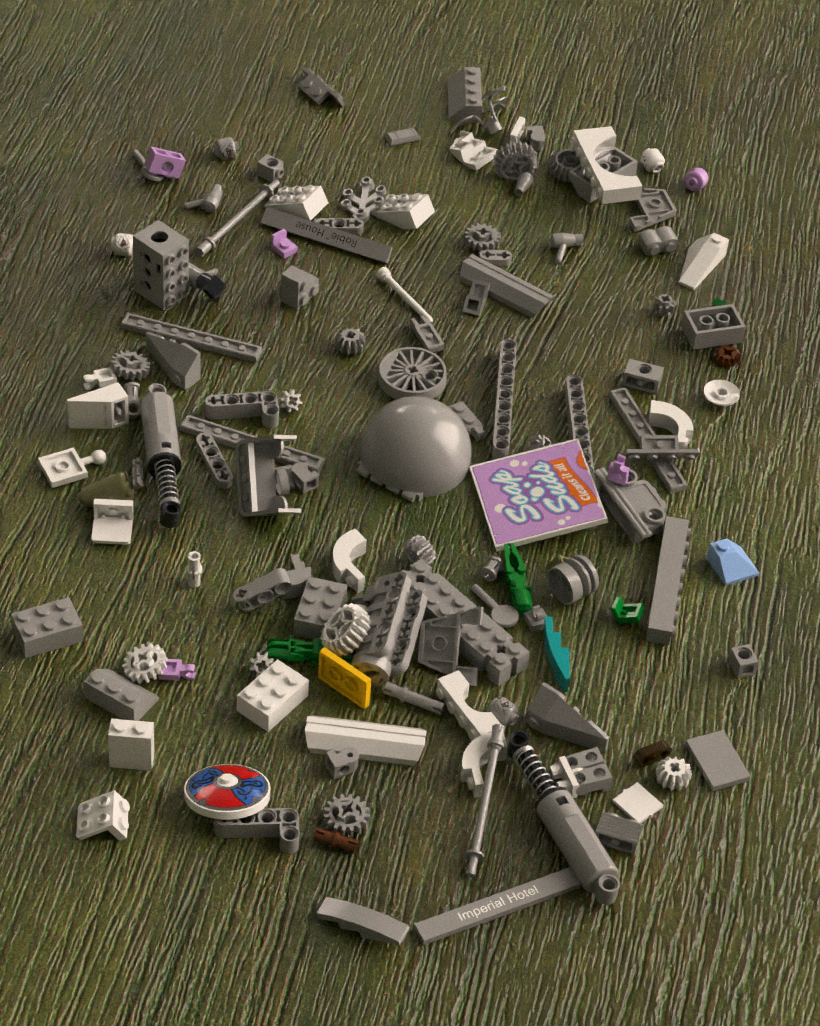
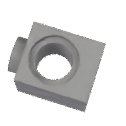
M266 154L257 162L258 176L270 182L283 176V161Z
M750 644L739 645L730 650L728 662L737 679L756 675L759 661Z

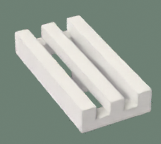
M519 116L510 134V144H512V141L518 143L525 127L524 117Z

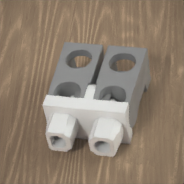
M598 747L571 754L567 757H559L558 764L549 766L551 780L562 778V781L556 782V786L566 787L573 798L600 789L603 792L611 790L613 777L606 763H604Z

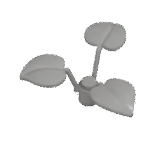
M506 86L491 90L482 96L481 100L487 99L489 103L483 109V112L490 110L492 115L485 120L486 123L477 116L471 115L456 122L451 128L450 134L456 127L472 120H477L483 125L484 129L488 128L491 135L503 130L495 116L494 109L505 108L507 98L502 97L493 103L491 99L493 96L505 91Z

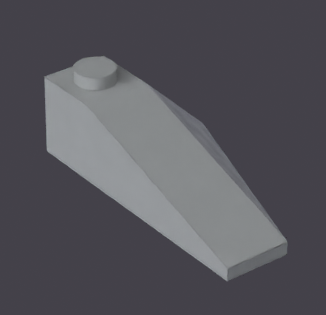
M543 682L527 710L525 723L543 734L591 749L598 747L599 751L605 753L608 747L609 736L591 720L586 721L580 715V710L576 706L572 708L564 700L566 697L561 692Z

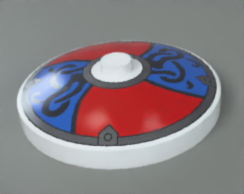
M236 764L214 765L203 768L188 778L184 786V798L187 805L200 815L222 820L240 819L261 811L270 800V783L262 773L247 766Z

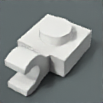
M110 367L94 370L93 375L87 374L83 376L84 381L87 382L83 383L85 390L92 389L96 384L99 387H104L117 383V377Z

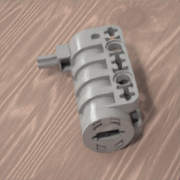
M405 572L380 576L376 580L375 585L366 588L364 595L354 596L351 599L353 604L367 605V613L371 621L369 625L370 630L367 631L368 636L364 637V642H361L359 648H356L357 654L353 656L351 665L371 678V686L385 685L389 681L390 676L403 674L410 664L428 598L420 589L409 590L412 580Z

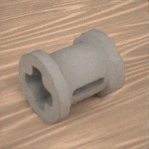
M491 556L488 559V564L480 570L481 576L487 581H494L497 578V573L504 568V562L499 557Z

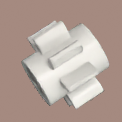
M290 389L289 393L283 391L284 395L282 398H278L282 402L280 408L287 407V412H291L292 408L298 411L297 406L303 403L299 399L301 394H294L295 390ZM289 397L293 398L291 400L292 404H288V402L290 401Z
M257 652L255 659L250 658V661L254 663L250 670H256V677L263 673L270 666V663L274 662L273 658H267L268 652L264 655H260ZM264 660L266 666L258 668L257 662L261 663Z

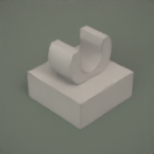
M540 605L532 607L531 611L524 612V619L532 632L543 629L544 619L547 615L543 608H540Z

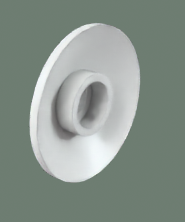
M713 380L704 387L706 399L716 405L729 406L736 403L740 397L738 387L726 380Z

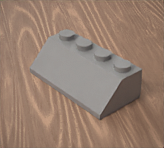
M464 67L447 80L449 121H459L471 115L481 119V70L476 67Z
M617 147L614 150L605 151L595 158L602 168L611 173L623 176H636L638 161ZM581 164L568 171L570 180L580 197L589 203L598 199L594 187L592 188L590 179L586 176L585 169Z

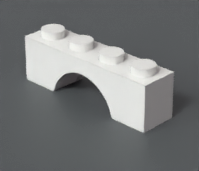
M458 670L438 679L436 694L440 700L444 701L448 711L454 714L460 727L467 731L470 740L473 741L481 735L492 732V726L500 724V722L492 712H479L466 704L465 699L468 697L469 683Z

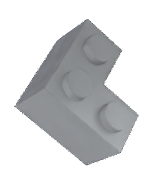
M291 265L281 274L280 301L298 310L312 296L318 293L319 278Z

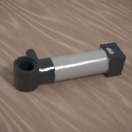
M189 262V283L202 290L212 300H219L220 294L227 287L225 283L216 275L211 276Z

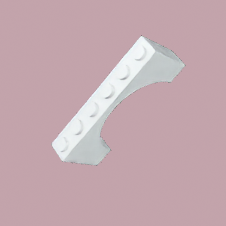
M609 126L574 130L571 146L572 148L574 147L576 156L579 157L581 166L584 167L586 176L589 177L592 188L594 187L596 196L600 199L601 203L608 204L640 200L642 184L637 176H623L611 173L602 168L595 160L599 154L615 149L616 134L613 128Z

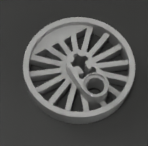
M417 347L399 348L391 351L381 360L378 382L382 390L395 399L410 396L434 399L445 389L447 382L446 366L439 356L429 350Z

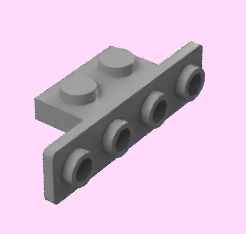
M300 66L307 76L298 85L301 91L318 105L328 96H331L342 107L345 105L342 101L343 97L338 91L333 92L334 89L328 83L325 85L324 80L319 75L315 76L314 71L310 67Z
M641 435V449H626L623 456L630 461L647 459L648 461L658 459L673 461L677 458L691 461L698 457L700 449H679L678 435Z

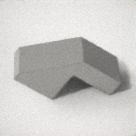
M473 279L470 293L466 296L462 312L480 316L487 301L491 284Z

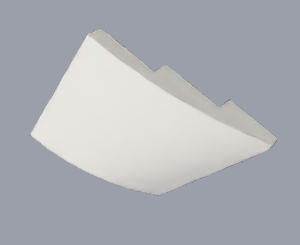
M463 130L460 131V137L456 138L449 148L451 153L460 162L476 171L490 162L494 155H496V150H498L487 147L484 140L475 139L472 132Z

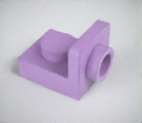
M285 229L271 235V249L284 259L297 252L298 247L287 239V231Z

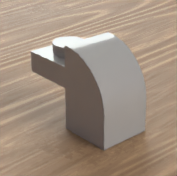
M298 554L290 555V570L286 572L292 584V589L288 593L283 594L284 599L302 596L307 580L311 577V567L305 568V564L303 561H300Z

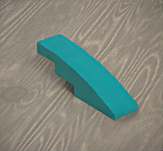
M545 616L543 637L548 662L563 692H568L570 681L569 648H561V632H553V617Z

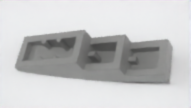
M330 897L325 898L317 911L319 919L338 922L341 929L357 931L365 939L400 945L409 930L407 924L388 915L361 905Z

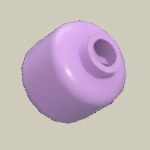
M698 167L690 170L684 178L685 186L691 191L701 190L708 182V174L705 170Z

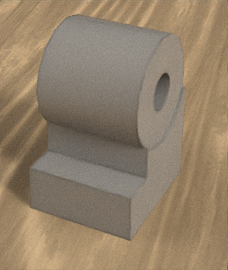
M543 126L526 127L525 139L526 142H530L534 151H542L544 149L545 134Z
M295 463L292 466L294 485L303 494L319 487V474L316 471L310 472L308 466L304 463Z
M346 748L337 754L334 750L326 752L325 765L333 779L357 770L359 752L356 749Z

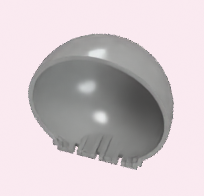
M422 396L396 399L379 409L366 425L361 437L360 461L357 463L356 473L367 479L370 477L372 482L382 487L386 485V489L397 495L401 494V497L411 502L415 500L420 501L423 497L440 495L458 486L469 472L472 449L468 431L459 416L440 401Z

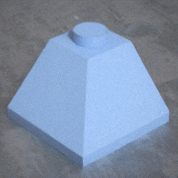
M727 538L710 543L707 560L725 586L759 576V571L741 546Z

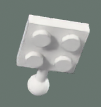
M70 448L39 457L38 464L49 484L54 488L88 478V472L84 465L91 463L101 465L106 460V454L102 450H95L91 456L80 459L75 449Z

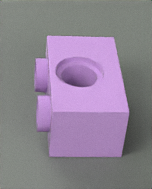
M150 147L144 165L149 173L153 175L161 174L172 179L173 177L180 178L186 160L181 153Z

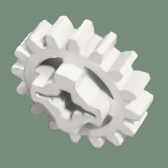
M143 643L139 649L134 647L135 651L133 653L128 652L129 658L123 659L125 664L122 666L127 678H130L132 682L137 680L139 684L143 680L149 683L150 678L156 680V675L163 674L161 669L167 668L166 662H168L163 648L160 649L158 644L153 647L152 643H149L147 647Z

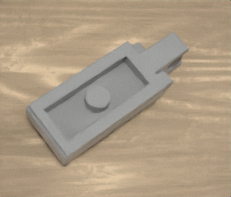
M463 401L448 406L463 421L468 434H471L477 442L484 439L485 431L483 430L482 423Z

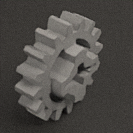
M477 223V226L471 225L470 228H466L464 243L467 244L468 248L473 247V251L478 249L479 253L486 249L494 250L501 243V233L497 232L498 228H492V225L487 226L486 223L483 225Z
M129 350L126 353L120 351L119 354L114 353V356H112L110 369H113V373H118V377L123 376L124 380L130 378L132 381L135 378L141 380L142 377L146 378L149 375L150 362H147L148 358H142L143 354L137 355L135 351L131 353Z
M341 794L340 799L334 796L332 797V802L327 801L326 808H324V823H327V829L334 828L333 833H336V831L341 832L342 836L349 833L353 837V832L361 834V828H367V823L370 821V808L366 807V801L360 802L359 796L355 799L352 798V794H349L348 797H344Z

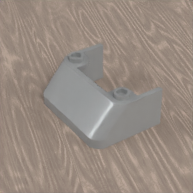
M269 435L240 440L236 444L239 511L242 516H272L301 512V508H288L285 497L276 496L274 458L281 457L284 452V441L295 440L297 435Z

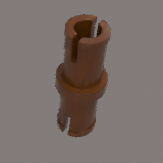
M317 827L313 841L331 845L333 849L337 847L355 853L359 840L342 836L337 831L333 833Z

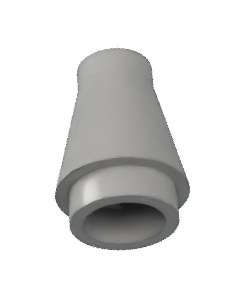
M522 172L518 175L514 190L517 196H523L524 192L533 184V176L530 173Z

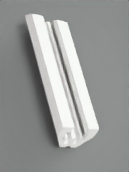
M314 715L307 716L305 727L307 747L310 753L326 755V752L334 750L337 754L346 748H354L359 752V759L411 766H414L420 758L425 746L427 732L421 728Z

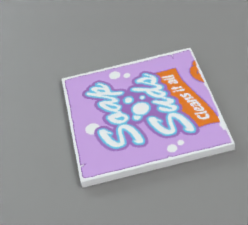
M578 438L469 466L496 552L503 550L506 543H514L515 546H520L608 523Z

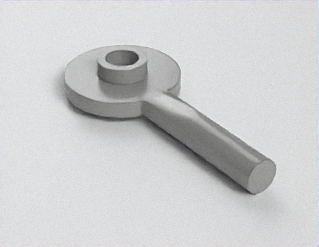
M138 150L132 152L133 156L142 166L140 172L143 176L152 181L163 180L164 175H153L148 172L144 165L146 160Z
M477 584L472 586L471 590L492 609L491 619L500 627H512L518 622L519 613L514 607L498 605Z

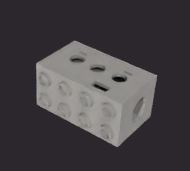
M159 220L133 235L134 291L163 310L189 294V239Z

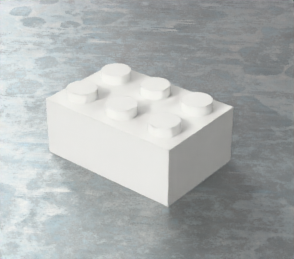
M277 659L237 695V711L269 732L308 697L309 680Z

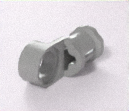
M128 382L123 386L128 395V406L134 405L138 409L137 413L129 412V418L134 419L141 413L140 399L138 398L140 384Z

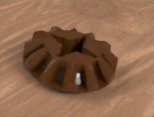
M719 345L718 348L714 349L713 359L722 366L731 367L740 363L742 354L739 353V349H734L733 346L728 347L725 345L723 347Z

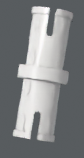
M196 551L188 554L189 564L187 565L188 585L193 588L200 586V574L202 573V566L200 564L201 554Z

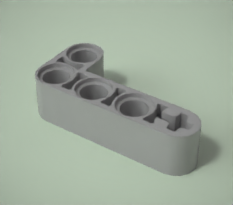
M271 391L209 395L205 399V416L211 420L261 417L264 427L269 429L276 428L279 425L277 395Z
M265 808L251 816L240 819H214V833L220 838L279 837L280 850L286 854H293L299 849V815L292 808Z

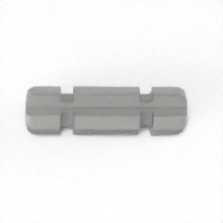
M140 458L132 460V487L135 490L143 488V461Z

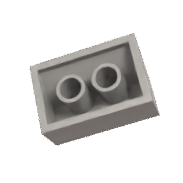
M95 669L84 681V698L124 720L139 721L159 700V696L110 669Z

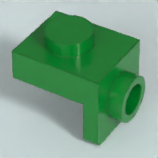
M616 596L611 606V613L617 623H639L644 611L642 603L624 604L621 596Z

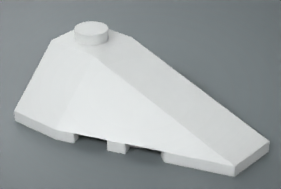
M716 233L697 239L688 249L679 284L694 291L726 256L729 239Z

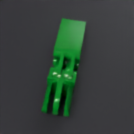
M506 543L504 544L502 556L505 584L510 587V602H513V606L518 611L519 616L524 617V612L531 611L533 605L530 595L531 586H526L525 566L515 544Z
M289 636V640L268 638L267 658L287 660V664H289V661L301 662L303 660H311V665H319V653L324 648V645L320 638H314L312 642L291 639V636ZM349 652L346 656H340L341 659H343L351 665V652Z

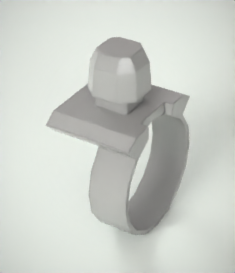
M292 465L276 467V492H278L279 496L287 495L290 489L295 487Z

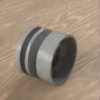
M577 554L567 559L564 563H559L548 570L547 579L553 595L564 605H570L578 601L582 597L595 592L599 587V577L595 567L587 557L581 554Z

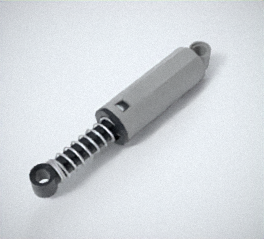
M153 383L149 386L147 395L140 402L147 468L150 475L156 478L159 510L161 511L159 522L164 527L174 528L178 525L182 510L178 499L176 475L181 470V457L174 403L171 396L166 394L167 390L163 385Z
M519 730L511 732L507 743V755L516 762L524 778L527 779V783L531 785V789L535 792V796L538 798L535 803V810L582 887L587 892H595V898L599 903L604 905L614 903L620 887V882L617 879L618 869L568 789L566 787L553 786L554 781L549 779L550 774L545 773L546 768L541 767L542 762L537 761L538 755L533 754V747L528 745L529 736Z

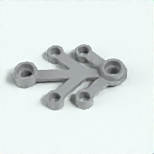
M370 177L361 179V199L353 194L352 189H346L343 191L345 200L341 202L343 210L353 213V218L361 219L364 223L369 220L372 211L385 204L383 196L387 193L385 186L380 185L376 187V192L368 197L369 191L375 187ZM351 201L359 205V209L352 206Z

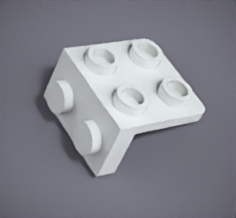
M94 499V522L91 541L103 544H130L134 518L133 501Z
M113 790L80 803L78 806L76 837L83 840L108 830L119 841L127 839V830L129 828L128 811L130 809L127 800L123 799Z

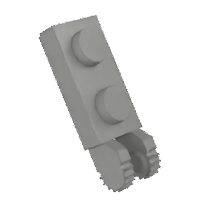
M420 316V325L415 318L410 319L409 323L412 330L426 350L431 352L444 350V342L425 316Z

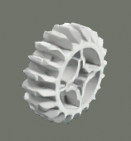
M352 603L349 605L345 604L342 608L339 607L328 618L327 623L323 624L324 629L321 630L322 635L320 637L322 644L339 657L342 655L346 656L349 652L353 653L354 649L359 648V644L364 642V637L368 636L367 631L370 630L369 625L371 623L370 616L361 606Z

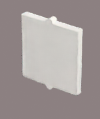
M638 782L630 788L624 789L623 793L612 801L626 815L640 824L646 819L652 818L653 814L663 808V804Z

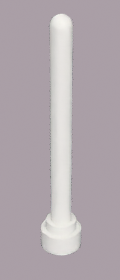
M386 267L380 268L376 273V277L381 282L388 283L420 316H425L432 323V317L392 278L391 272Z

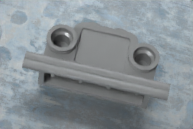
M603 467L594 471V474L599 479V497L633 544L640 543L644 538L662 531L667 506L665 501L657 494L656 489L648 481H637L638 475L631 469H629L626 485L607 480L608 473Z

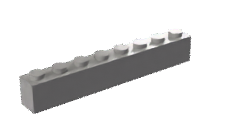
M666 516L646 641L669 645L671 637L675 638L677 626H673V623H677L679 614L678 611H675V608L679 609L681 597H677V595H681L683 583L679 582L684 580L685 569H682V567L686 566L687 555H684V553H688L689 542L686 539L690 540L692 529L688 528L689 520Z

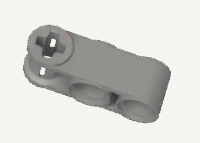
M277 568L237 588L233 593V598L239 603V607L243 612H250L288 593L292 589V584L286 570Z

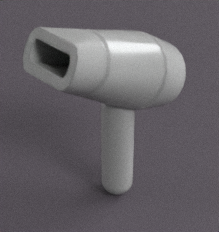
M215 184L211 192L204 199L185 203L184 209L203 206L206 212H214L219 206L223 195L221 185Z
M551 234V247L559 248L555 258L556 263L562 262L566 247L582 246L583 234Z

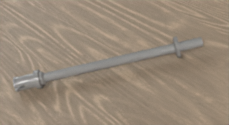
M275 179L269 185L263 184L261 192L212 237H205L203 239V242L195 248L196 255L203 257L209 250H213L216 247L215 242L265 197H272L274 189L280 184L279 180Z
M500 724L492 726L491 738L487 743L490 754L472 848L465 852V856L469 859L466 874L468 877H475L477 863L484 859V854L480 851L498 752L504 748L503 737L506 728L502 725L501 730H499Z

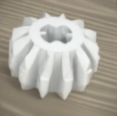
M667 756L665 760H661L655 772L657 783L662 784L663 789L666 787L670 788L671 792L674 788L680 791L682 787H687L692 776L690 764H685L684 759L678 760L676 756L673 759Z

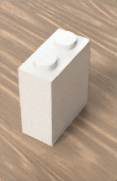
M111 719L108 733L109 767L152 771L154 760V722Z

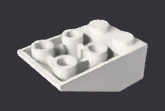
M321 185L289 188L285 186L280 188L277 194L270 197L264 206L265 208L269 207L311 221L328 204Z
M405 193L402 195L390 194L386 196L385 204L376 208L371 214L402 229H417L435 211L428 194L416 193L408 195Z
M119 383L67 399L69 428L113 429L129 423L128 395Z

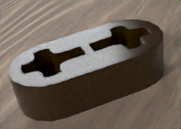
M661 740L637 750L633 755V759L639 767H646L665 759L671 754L672 748L665 740Z

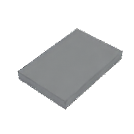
M724 730L686 740V747L712 791L750 781L751 776Z

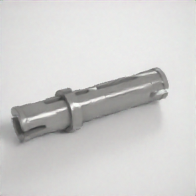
M389 681L386 683L383 694L400 699L402 703L408 702L438 715L442 714L443 707H445L444 702L442 703L413 692L409 687L405 686L403 688L392 684Z

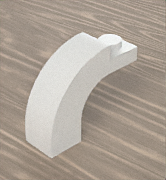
M651 400L649 425L665 428L672 432L673 435H678L679 449H687L688 444H691L693 435L691 419L684 411L672 404Z
M354 528L342 535L336 542L333 549L332 571L338 583L346 581L349 587L359 593L364 590L365 576L351 562L366 553L367 540Z
M492 732L474 739L467 746L463 754L460 773L461 782H467L468 789L472 790L474 798L482 796L484 782L480 768L488 763L490 750L487 748V743L491 738ZM505 736L503 737L504 748L498 752L497 761L506 760L508 746Z

